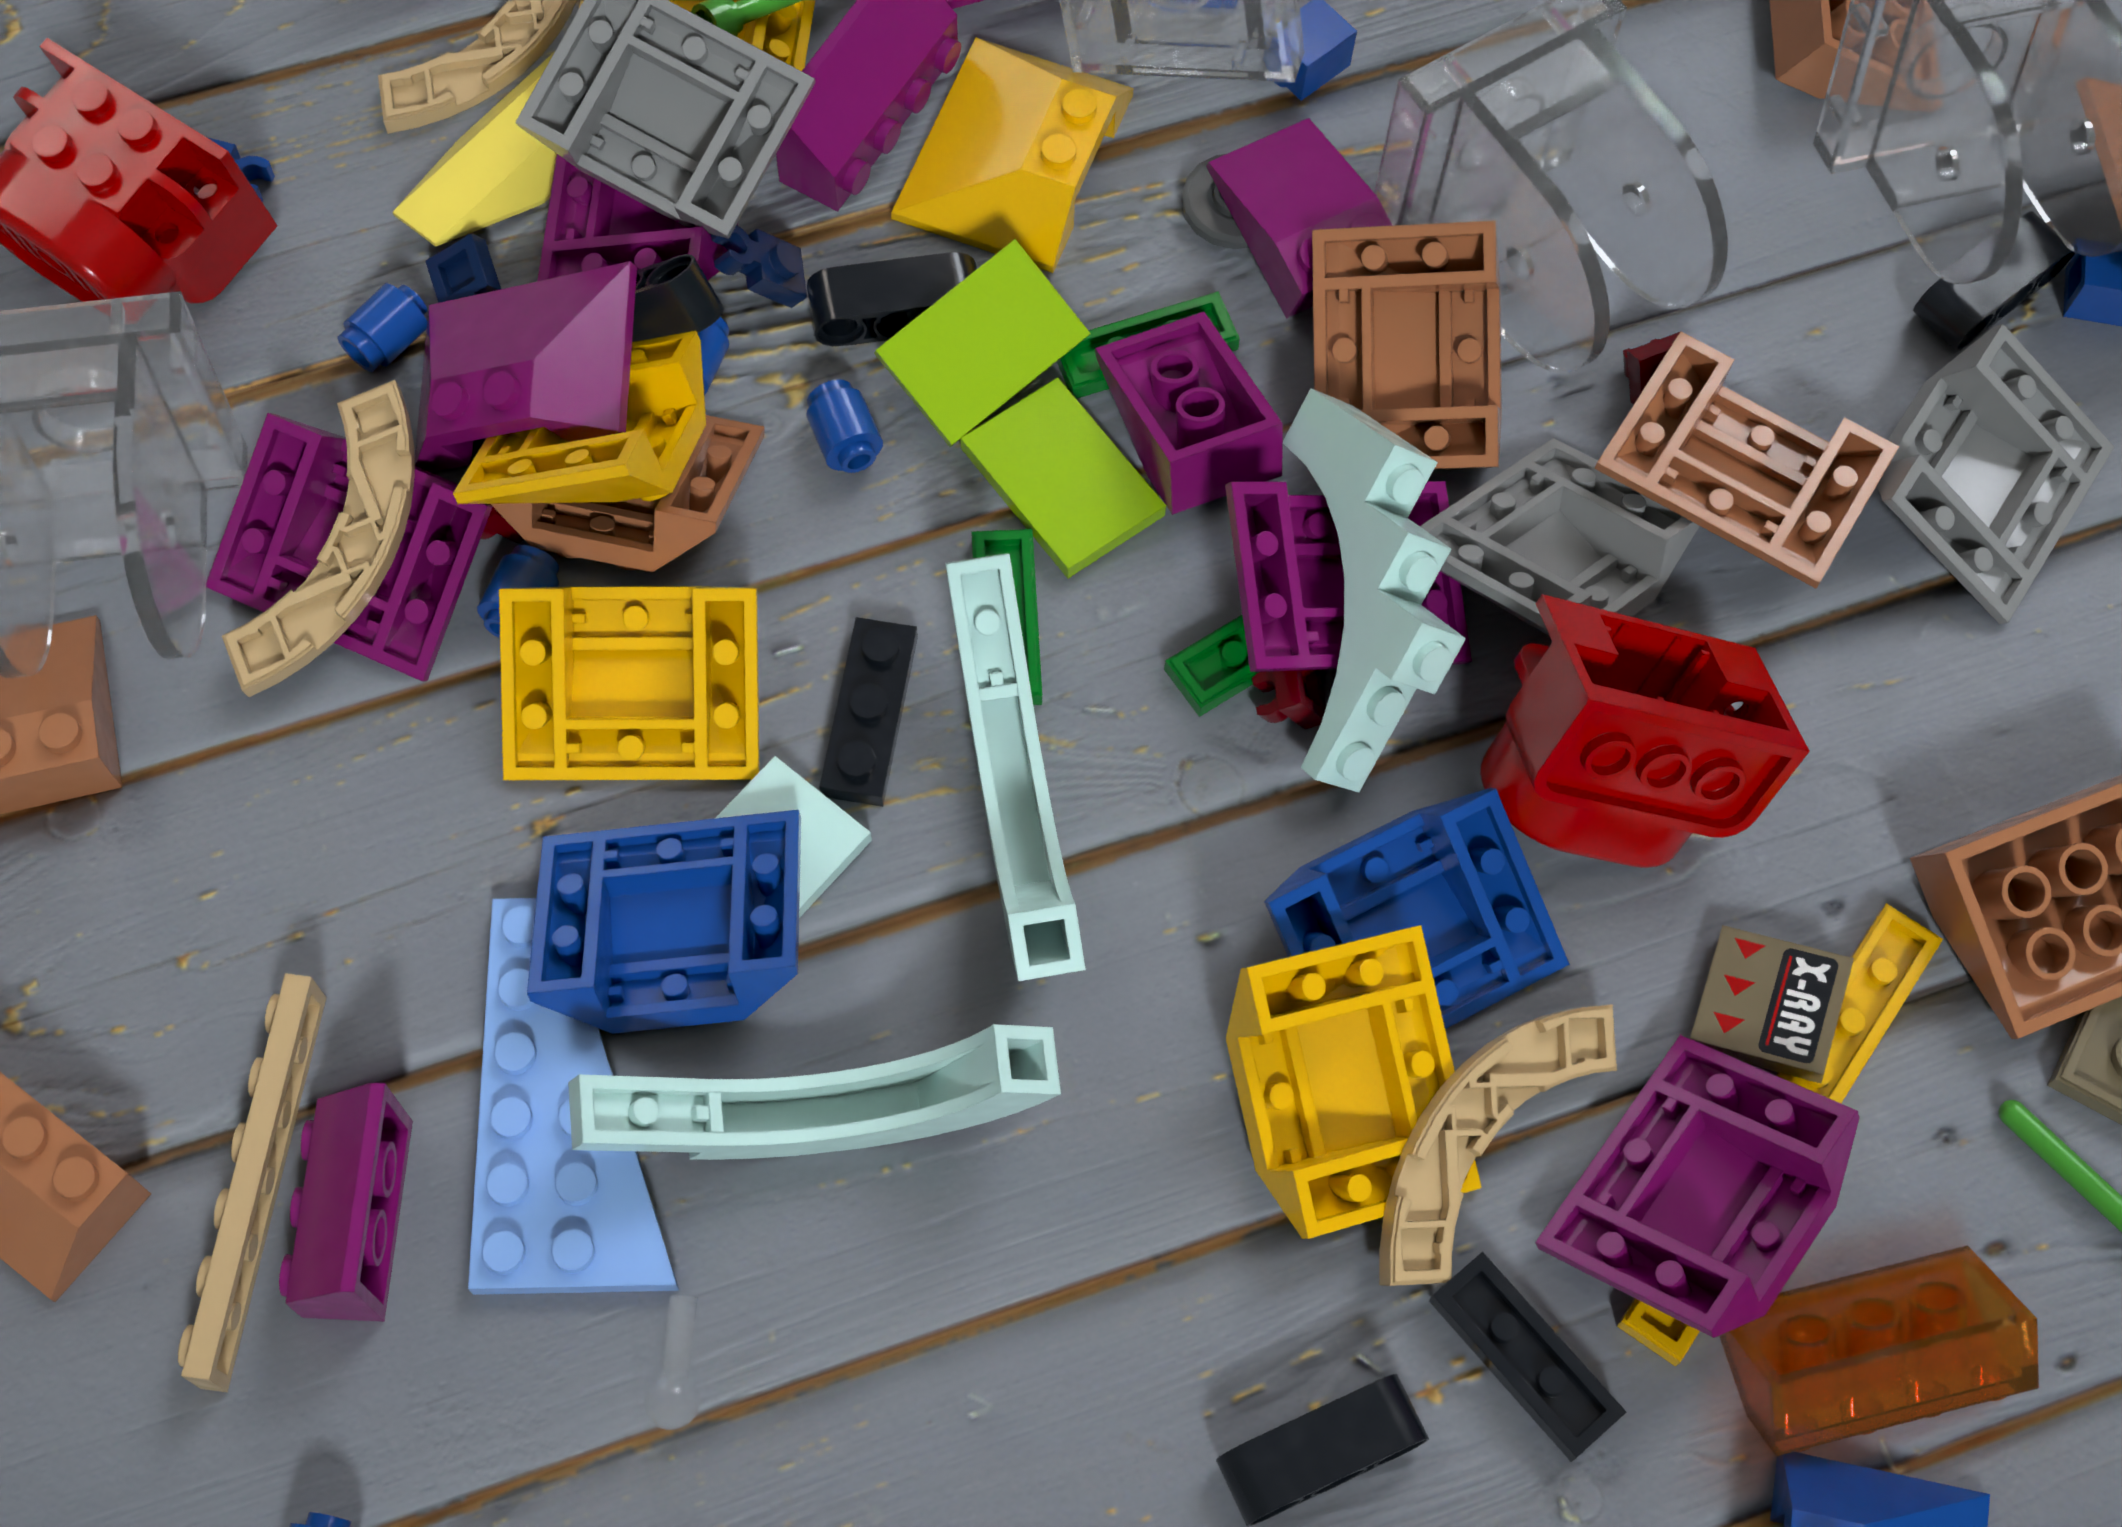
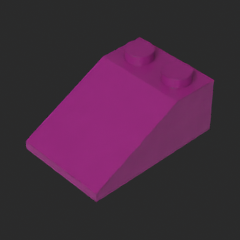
M1310 118L1208 162L1206 166L1286 319L1313 307L1312 230L1393 226L1377 195Z
M1205 312L1095 348L1096 359L1146 475L1172 515L1226 496L1225 485L1230 482H1266L1282 476L1283 423Z

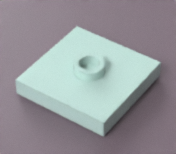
M774 756L716 818L789 810L800 811V918L872 841L869 830Z

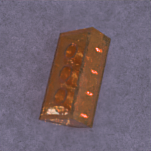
M1968 1245L1780 1292L1765 1316L1719 1336L1746 1416L1775 1456L1805 1451L1814 1446L1857 1435L1871 1434L1880 1429L1922 1418L1936 1417L1945 1412L1988 1401L2002 1400L2007 1396L2039 1388L2037 1318Z

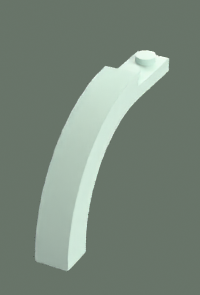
M1005 553L945 563L981 792L1018 981L1086 970L1076 905L1063 864L1046 781L1010 554Z
M993 1024L966 1039L930 1052L892 1062L837 1072L761 1079H697L579 1074L568 1082L572 1150L689 1152L690 1160L787 1157L899 1143L990 1122L1039 1105L1061 1094L1053 1027Z

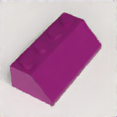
M856 0L802 70L805 74L815 78L816 83L776 153L779 182L837 212L851 194L857 195L862 191L868 181L872 165L881 153L888 154L894 148L899 139L902 125L912 112L917 114L924 108L929 99L932 85L942 72L945 74L949 73L959 58L961 43L958 41L957 14L945 0Z

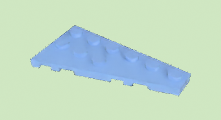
M536 898L492 899L468 1289L473 1295L679 1291L637 1151L572 1150L568 1082L579 1074L613 1076L600 1030L597 1027L530 1002L527 995Z

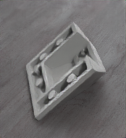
M584 0L515 123L549 149L591 177L685 227H704L710 234L729 239L816 81L815 78L668 0Z
M2000 324L1990 329L1924 382L1888 438L1889 441L1900 447L1877 484V488L1883 502L1999 624L2009 623L2114 449V446L2004 324Z
M1552 438L1420 527L1451 548L1440 572L1549 636L1535 604L1541 594L1632 617L1656 599L1700 526L1594 469L1597 460Z

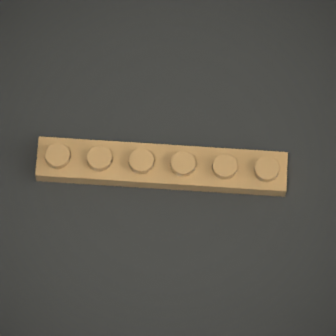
M285 973L280 994H273L267 1005L265 1029L269 1033L263 1058L257 1057L250 1070L248 1092L253 1099L247 1122H240L233 1136L231 1157L236 1165L230 1188L222 1189L216 1201L214 1226L218 1229V1234L212 1256H205L199 1267L196 1293L201 1300L194 1325L189 1324L185 1328L178 1349V1363L183 1367L181 1376L200 1389L228 1393L327 998L310 976Z

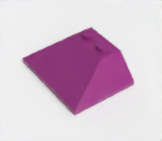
M557 154L537 281L629 261L635 264L637 270L684 254L694 256L707 280L720 272L714 267V260L726 253L727 249L713 242L711 234L704 227H685L580 171Z
M629 261L429 305L415 466L430 473L468 466L471 464L473 440L541 427L547 428L567 442L626 432L637 266Z
M267 413L207 579L206 588L265 612L290 590L294 592L307 579L319 563L316 558L329 538L338 514L343 512L349 484V479L346 476V437L273 413ZM415 466L411 509L404 536L393 563L377 592L364 610L334 643L422 682L428 681L493 506L490 504H458L453 495L458 484Z
M1427 481L1408 519L1421 526L1447 509L1449 502L1446 481ZM1230 482L1226 484L1225 489L1250 672L1337 669L1344 628V571L1338 533L1325 496L1288 495L1286 482ZM1439 571L1421 605L1466 638L1452 665L1467 664L1472 662L1461 584Z
M1680 1035L1540 1234L1535 1244L1539 1250L1713 1338L1765 1316L1836 1208L1860 1119L1858 1111Z

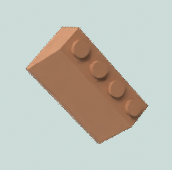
M0 1072V1259L49 1299L56 1302L148 1199L151 1193Z

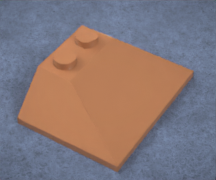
M1496 220L1312 230L1314 390L1353 405L1437 461L1438 463L1434 469L1499 467L1502 420L1501 289Z
M1681 331L1597 461L1594 469L1816 589L1900 446L1845 417L1830 442L1722 386L1735 359Z
M706 415V426L673 492L654 501H643L638 498L619 502L504 503L491 505L532 547L554 552L565 558H584L614 564L625 570L654 572L716 533L764 438L765 427Z

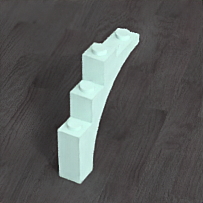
M1310 388L1283 440V444L1307 466L1326 498L1338 533L1344 571V628L1337 672L1321 725L1301 768L1314 780L1359 793L1416 689L1432 694L1437 692L1466 638L1421 605L1451 551L1450 547L1408 519L1438 462L1353 405Z

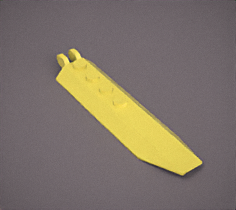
M554 52L454 143L393 211L395 217L437 247L542 205L550 198L557 153L521 129L515 122Z

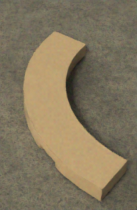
M577 0L506 1L498 13L477 32L478 39L460 52H447L423 64L401 71L378 75L383 122L387 133L414 129L447 119L476 106L504 89L543 55L559 35L571 15Z
M395 380L337 403L344 424L347 443L346 476L349 479L343 512L338 514L330 536L316 558L319 563L294 592L290 590L256 618L222 635L241 690L248 697L280 683L308 665L331 646L364 610L377 592L393 563L404 536L412 504L415 479L414 441L410 417L401 389Z
M1613 1004L1572 1008L1543 1015L1518 1025L1484 1045L1463 1062L1439 1088L1413 1128L1392 1177L1383 1215L1379 1248V1285L1397 1286L1447 1283L1452 1279V1250L1455 1226L1464 1196L1461 1188L1476 1156H1482L1497 1132L1514 1115V1110L1529 1098L1573 1078L1593 1073L1617 1071Z

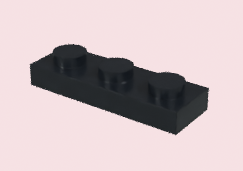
M859 617L855 618L819 786L820 792L827 798L883 807L918 639L916 626Z
M1481 1252L1429 1299L1433 1307L1570 1462L1575 1460L1627 1413L1484 1252Z

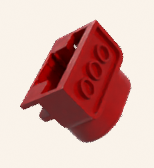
M46 38L39 47L61 75V78L44 97L26 87H21L13 96L26 117L10 134L5 143L4 150L0 154V244L35 272L105 318L126 328L139 327L169 292L180 300L191 304L204 303L214 299L226 288L278 225L228 150L49 38Z
M1541 594L1535 604L1552 643L1550 646L1532 643L1524 645L1514 660L1515 669L1523 686L1507 710L1506 723L1482 758L1480 775L1484 790L1496 788L1510 823L1536 842L1565 853L1632 867L1651 868L1661 866L1673 859L1692 833L1708 837L1725 838L1746 830L1757 820L1810 751L1756 648ZM1735 702H1743L1742 706L1737 710L1731 705Z

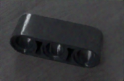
M2030 211L1935 282L1918 300L1913 311L1957 352L2050 282L2069 263L2076 250L2039 216Z
M948 252L822 269L814 273L807 282L814 336L821 344L832 347L888 341L977 269L976 262L968 254Z
M680 255L637 270L632 342L695 330L698 333L711 326L723 314V305L693 255Z
M1392 1374L1259 1435L1219 1456L1216 1462L1246 1526L1249 1527L1381 1466L1424 1444L1429 1440V1437L1398 1375Z

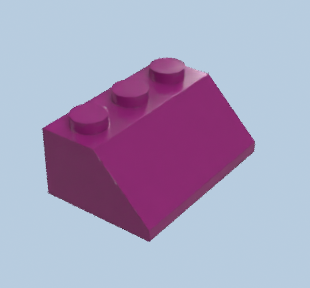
M368 1083L318 1098L314 1120H307L304 1124L301 1135V1156L304 1161H307L304 1187L297 1186L295 1188L290 1205L291 1226L297 1228L293 1255L286 1254L284 1256L279 1276L280 1294L286 1297L285 1304L302 1318L385 1322L413 1124L410 1116L385 1083Z

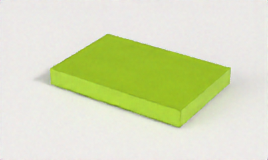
M1014 239L876 349L874 354L947 445L952 447L961 437L968 434L1091 333L1017 240Z
M1058 377L960 438L961 450L1026 529H1033L1035 540L1067 579L1165 516V503Z

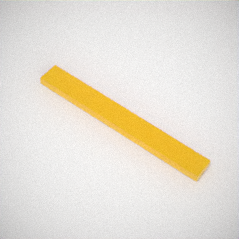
M1886 903L1851 956V958H1854L1822 1083L1777 1072L1776 1076L1842 1103L1943 938ZM1634 1298L1617 1325L1618 1328L1674 1366H1677L1682 1361L1700 1332Z

